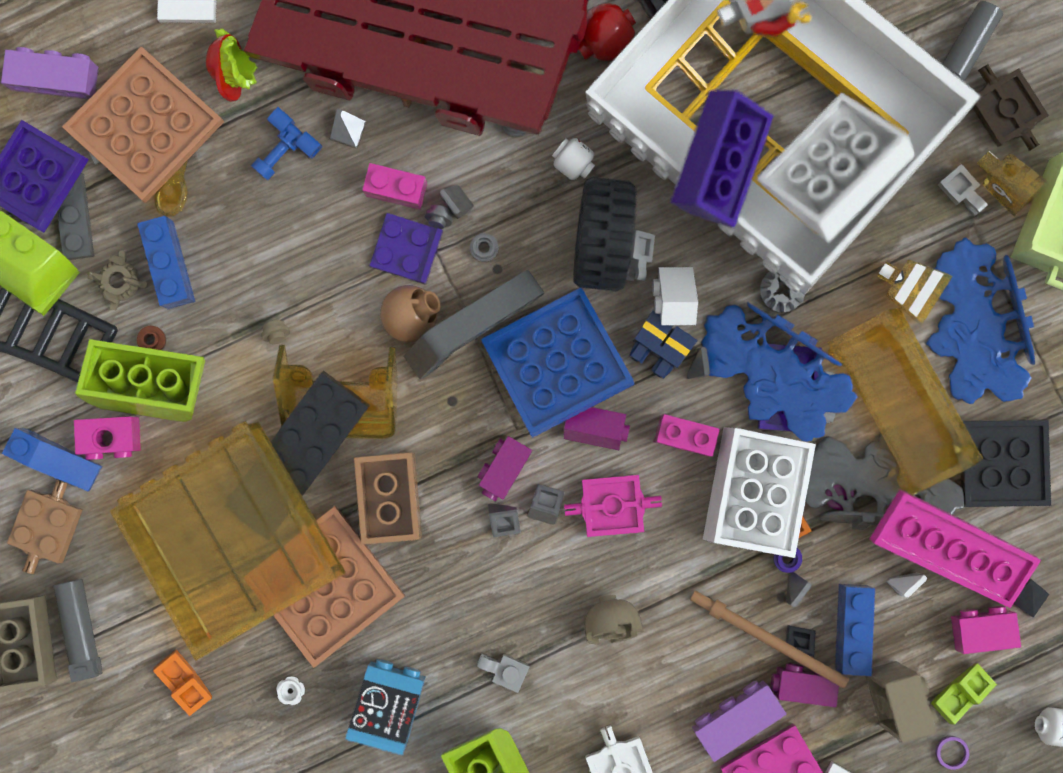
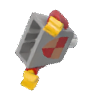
M729 0L731 4L717 10L719 19L724 27L739 20L745 33L753 32L756 35L777 37L793 28L797 21L805 24L811 20V15L804 14L801 17L799 15L801 10L807 8L808 5L802 2L792 4L791 0Z

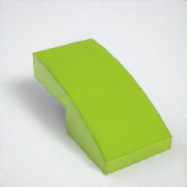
M974 663L939 693L931 704L949 724L955 725L973 704L979 705L997 684L978 663Z

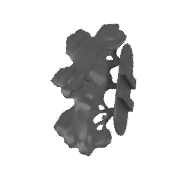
M887 427L879 435L880 439L878 441H872L865 447V457L863 459L857 460L845 444L829 436L819 442L814 451L805 502L810 507L819 508L825 506L832 499L844 508V511H831L821 514L820 519L823 521L851 523L852 529L864 530L870 525H878L885 514V506L892 503L900 489L913 496L919 494L921 500L952 515L956 509L964 508L963 488L946 477V474L953 470L957 457L944 442L923 443L919 449L910 453L906 450L904 438L896 431ZM839 484L845 489L847 500H844V495H837L834 485ZM826 489L832 492V497L826 495ZM856 489V495L851 497L850 492ZM863 495L872 496L877 500V513L855 512L853 502Z

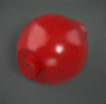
M603 3L587 11V28L578 48L585 60L592 56L600 61H613L635 38V30L632 26L636 24V21L628 8L622 11L620 6L616 4Z

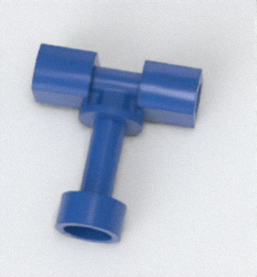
M277 107L267 120L280 131L277 137L281 141L263 161L258 157L251 166L268 181L275 174V171L271 168L289 148L293 151L299 148L312 159L321 150L322 145L309 133L301 132L294 125V120Z

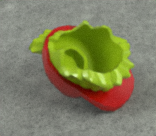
M223 28L220 30L215 29L217 39L210 44L206 53V68L211 78L216 81L220 95L227 101H237L241 96L242 88L249 90L250 85L257 83L253 74L257 66L255 62L249 60L250 57L241 49L238 40Z

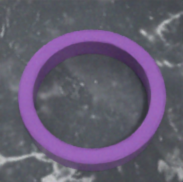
M947 736L937 744L936 757L945 768L956 770L967 763L969 748L960 738ZM951 740L960 742L964 748V757L956 765L944 763L940 755L942 746Z

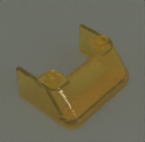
M279 345L273 375L281 427L315 382L313 381L312 372L303 365H288L285 345ZM389 347L387 367L374 368L369 374V382L339 381L370 404L346 438L386 439L395 434L398 375L395 347Z

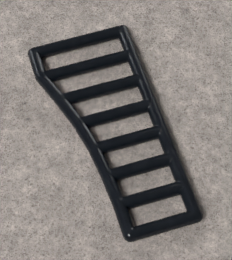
M2 287L0 289V316L11 296V293ZM58 299L51 307L53 311L33 351L17 346L35 311L27 304H24L6 342L0 341V352L41 366L76 383L79 381L81 372L69 366L89 326L104 333L100 340L112 343L118 332L115 325ZM66 314L78 320V323L58 362L44 356L63 315Z

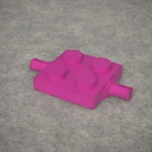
M639 475L584 479L582 480L583 496L581 503L564 504V509H576L565 511V516L582 514L586 522L587 537L644 532L643 516L645 509L662 508L661 502L650 503L662 501L661 495L644 497L640 489Z

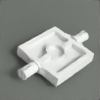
M606 726L610 738L607 736L605 727L600 729L606 746L599 751L585 755L591 773H652L640 737L637 736L626 741H616L612 726Z

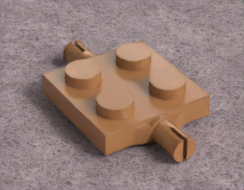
M56 479L52 494L44 495L34 490L26 491L7 544L22 549L28 554L22 569L24 572L35 574L39 559L42 558L55 563H63L83 511V509L70 505L63 499L68 485L64 481Z

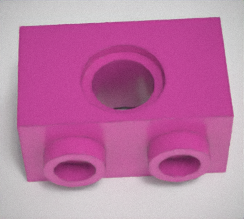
M662 414L654 442L713 457L720 429Z
M139 417L74 420L75 455L85 454V460L103 459V453H114V458L132 457L133 451H141ZM107 431H110L113 436V441L109 446H106L103 442V435Z

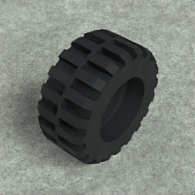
M591 177L585 180L580 204L573 270V282L578 287L616 292L624 288L630 265L636 217V186L632 182Z

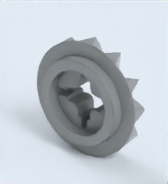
M768 272L760 286V293L764 303L770 309L777 312H789L797 308L804 301L805 295L801 291L795 293L789 289L788 297L784 294L774 296L773 293L779 289L778 283L782 282L783 285H786V279L778 272L776 274Z

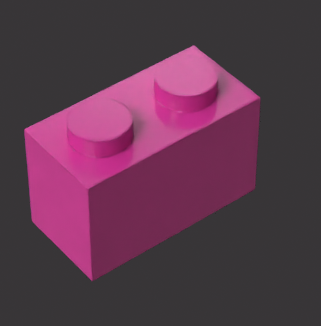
M369 163L362 191L366 197L421 210L427 180L425 176Z
M1006 606L988 607L989 612L978 613L977 609L961 610L960 615L951 616L955 650L962 654L1021 648L1017 613L1006 610Z

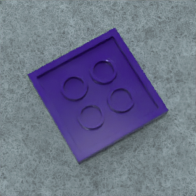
M21 120L0 154V206L34 228L45 232L89 159Z

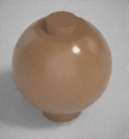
M404 285L397 287L389 292L382 302L380 309L382 325L386 332L396 340L416 342L423 334L435 326L441 307L440 301L435 293L426 291L418 286Z

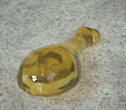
M188 160L155 193V207L162 216H176L182 211L187 202L188 190L184 175Z

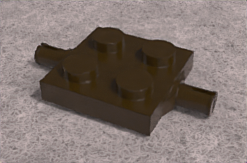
M989 64L980 68L978 72L987 85L981 92L977 93L980 98L972 108L997 147L1019 137L1025 143L1028 151L1040 145L1031 130L1038 122L1049 115L1020 69L1018 68L1006 76L997 78Z

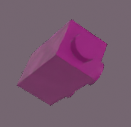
M591 407L566 420L564 439L619 451L621 441L627 442L630 425L625 424L626 414Z
M509 436L506 440L500 438L492 451L496 455L492 464L485 463L477 476L481 479L479 486L484 488L481 493L495 502L498 497L504 500L533 450Z
M786 663V667H777L776 674H772L770 687L778 700L837 707L839 686L814 671L803 670V666L799 664Z

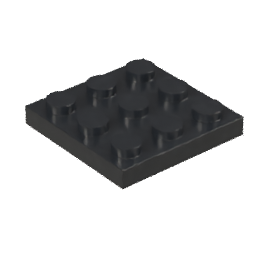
M1049 420L960 421L961 486L964 494V507L1051 506Z

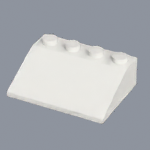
M841 93L757 177V180L808 228L827 242H830L915 154L907 134Z
M724 427L703 539L713 543L795 558L816 444L738 428Z

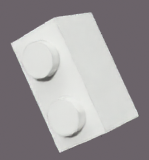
M659 267L658 279H653V296H655V314H660L661 325H696L698 298L693 267Z

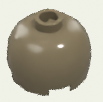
M607 595L599 598L600 603L590 608L584 621L586 640L589 644L598 645L599 639L611 640V643H617L637 637V632L644 631L637 609L632 603L623 599H617L616 595Z

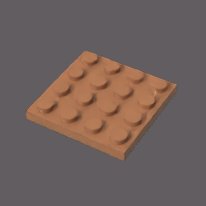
M140 47L62 128L146 203L208 140L224 121L143 47Z
M337 506L331 508L244 576L245 580L313 668L406 596L366 544L361 545V537Z

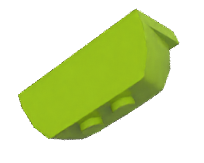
M0 210V286L39 314L45 316L80 272L56 248Z
M89 339L75 394L88 404L100 409L187 422L192 420L205 359L200 356Z
M502 728L491 730L445 751L441 755L449 773H529L510 733Z

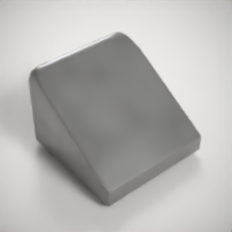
M455 185L440 191L442 200L456 218L459 219L473 209L472 202L460 186Z
M537 484L528 517L554 525L559 514L564 491Z

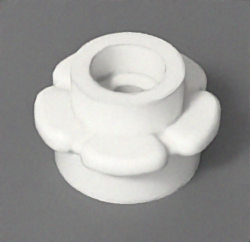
M291 676L278 683L276 688L278 699L283 704L296 705L301 701V696L305 693V687L303 683L298 682V678ZM292 688L293 693H289L288 689Z

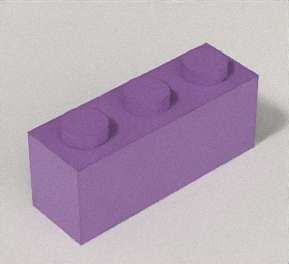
M17 47L16 51L5 50L1 84L12 91L90 99L96 91L99 67L90 60L89 56L74 53L72 57L62 56L61 53L45 50L44 54L34 53L29 48Z
M763 680L759 683L754 681L748 684L743 689V694L737 698L732 696L725 699L719 704L720 709L712 714L707 712L695 720L696 725L692 729L713 762L787 715L769 686Z

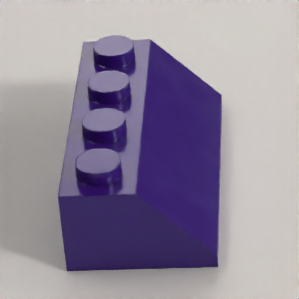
M710 90L670 203L691 215L735 228L774 116L737 90Z

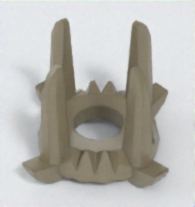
M119 250L118 256L111 255L109 257L110 263L105 265L99 274L94 272L87 273V279L98 281V286L104 299L111 302L110 310H117L120 301L128 300L136 293L139 287L147 288L148 284L146 281H140L137 270L127 262L126 251ZM118 272L124 275L122 279L125 281L124 285L121 288H113L110 283L112 275Z

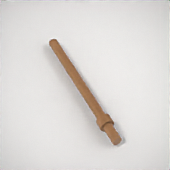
M696 590L693 593L690 601L710 611L709 615L718 620L722 618L844 689L849 681V678L727 609V605L719 600L715 602Z

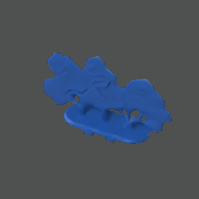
M965 237L955 243L954 250L942 253L941 257L937 260L936 267L930 271L925 280L926 283L934 270L943 273L932 293L935 297L954 305L953 314L944 315L938 324V332L933 333L925 344L940 357L953 356L957 359L953 371L949 374L950 390L954 398L962 399L968 404H973L978 398L982 397L985 389L988 388L1003 402L1021 399L1024 396L1023 390L1028 387V383L1032 378L1027 370L1017 364L1015 356L1018 351L1024 349L1028 362L1031 365H1035V355L1029 333V328L1034 327L1032 316L1025 317L1022 301L1027 299L1025 288L1018 289L1013 266L1008 255H1005L1003 258L1005 279L1001 280L991 271L997 256L995 248L987 243L974 245ZM986 266L988 272L980 271L979 267ZM980 275L989 278L987 279L988 283L993 282V286L980 285L976 281V276ZM986 290H992L991 295L988 297L984 296ZM998 290H1009L1014 311L1005 314L995 312L992 306V299ZM1016 319L1021 338L1020 342L1005 340L1004 334L1008 320ZM1010 351V355L1007 358L1003 359L1001 357V353Z
M747 302V306L762 316V323H746L745 314L737 305L726 306L720 315H708L706 317L707 321L704 324L707 334L701 343L702 347L707 348L709 376L728 378L743 372L748 376L749 380L743 389L745 397L750 401L748 406L749 420H769L777 411H784L788 429L800 440L807 442L812 441L813 438H820L825 435V412L846 413L857 399V394L852 391L853 384L849 375L844 373L829 375L823 371L822 367L824 359L837 366H842L843 364L815 346L818 340L803 331L800 334L794 332L792 329L795 325L779 315L773 318L750 302ZM739 324L745 325L744 329H737ZM772 326H777L792 336L786 347L782 350L773 349L766 341L765 333ZM750 330L753 334L756 331L759 332L754 339L745 341L741 338L742 334ZM762 337L763 345L759 346L757 340ZM798 341L818 353L814 360L806 364L800 362L793 351ZM816 370L818 373V378L816 380H812L811 376Z

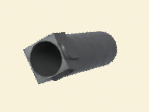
M978 2L943 61L942 66L963 83L1002 19L1003 11L990 2Z
M83 579L53 585L69 662L68 669L71 683L95 678L103 674L101 659L97 653Z

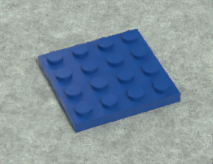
M582 288L481 339L532 438L635 385L632 376Z

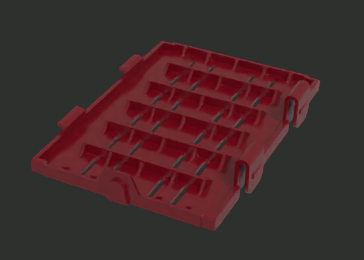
M262 0L250 29L244 52L251 58L306 72V69H309L311 73H305L303 80L315 92L350 101L354 95V86L436 108L440 104L442 109L436 110L435 117L442 126L473 135H482L485 121L540 135L544 121L548 119L570 53H577L580 42L585 36L587 4L589 0H384L414 8L413 12L377 4L378 0ZM282 2L309 9L310 12L305 14L278 7L276 4ZM427 11L459 19L463 22L455 24L424 16V13ZM324 13L355 21L357 24L351 26L324 19L321 16ZM474 23L512 34L506 37L474 29L472 25ZM370 25L405 34V36L397 38L367 29ZM525 36L553 43L554 46L549 48L521 41L520 38ZM417 37L452 46L453 49L447 51L414 41ZM463 50L501 59L502 62L497 64L466 56L462 53ZM513 62L544 70L545 73L540 75L511 67V64Z

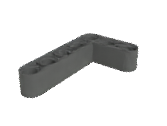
M526 270L431 328L408 350L404 358L421 380L439 368L455 351L527 307L545 292L531 272Z

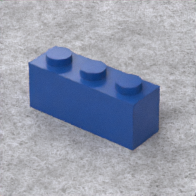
M166 216L137 223L159 306L171 309L195 302L174 221Z
M839 584L835 670L842 675L872 676L875 588L868 585Z

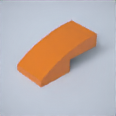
M177 649L153 668V672L171 690V697L189 716L212 699V695L203 681Z

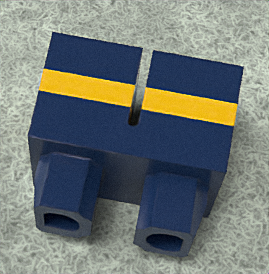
M652 310L633 340L635 344L631 349L629 357L642 364L647 355L651 353L658 358L651 372L664 379L672 369L675 370L679 367L698 340L676 326L661 347V343L673 325H661L660 314H655V311Z

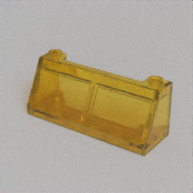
M900 308L888 309L827 342L830 347L828 350L829 355L841 362L843 367H846L900 467L899 476L896 478L903 491H908L909 494L914 495L973 467L983 459Z

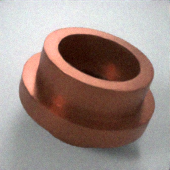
M146 326L139 331L137 344L138 347L162 350L166 344V336L159 327ZM153 334L155 342L149 345L146 339L149 335Z

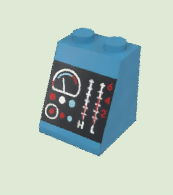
M377 659L376 663L371 661L367 667L345 739L403 755L409 740L426 676L420 675L421 671L415 668L404 667V670L393 668V663Z

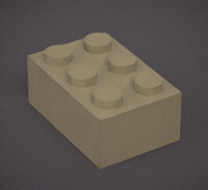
M42 595L0 602V693L46 686L56 681L46 596Z
M897 661L872 668V676H866L879 725L901 743L936 734L934 724L938 723V719L933 706H929L926 694H929V687L924 676L920 677V674Z

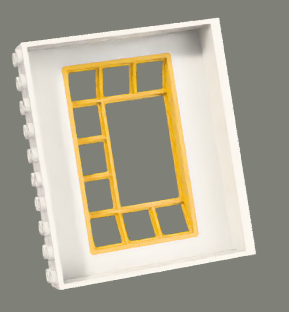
M668 0L586 91V100L589 110L588 115L597 124L601 125L603 122L611 129L609 133L618 142L622 143L625 141L632 147L631 152L639 160L644 161L646 159L654 166L652 168L653 171L663 180H666V178L670 179L675 184L674 188H676L697 128L689 119L706 101L709 91L716 90L763 37L770 40L837 97L843 93L909 137L915 156L830 242H827L808 228L758 182V175L775 157H778L785 150L767 135L764 145L769 151L757 163L735 228L718 224V226L727 235L731 236L734 234L742 241L740 245L749 254L754 255L756 253L764 260L762 264L773 274L780 273L786 279L785 284L795 293L801 291L805 295L960 123L980 98L976 92L862 0H791L792 4L802 2L808 5L799 14L800 17L804 14L811 15V20L808 23L804 24L797 21L793 28L777 37L753 34L738 52H734L713 28V25L719 19L717 10L731 4L729 0ZM705 34L729 61L710 83H706L685 60L686 54ZM676 66L684 72L701 92L683 113L678 111L656 91L658 85Z

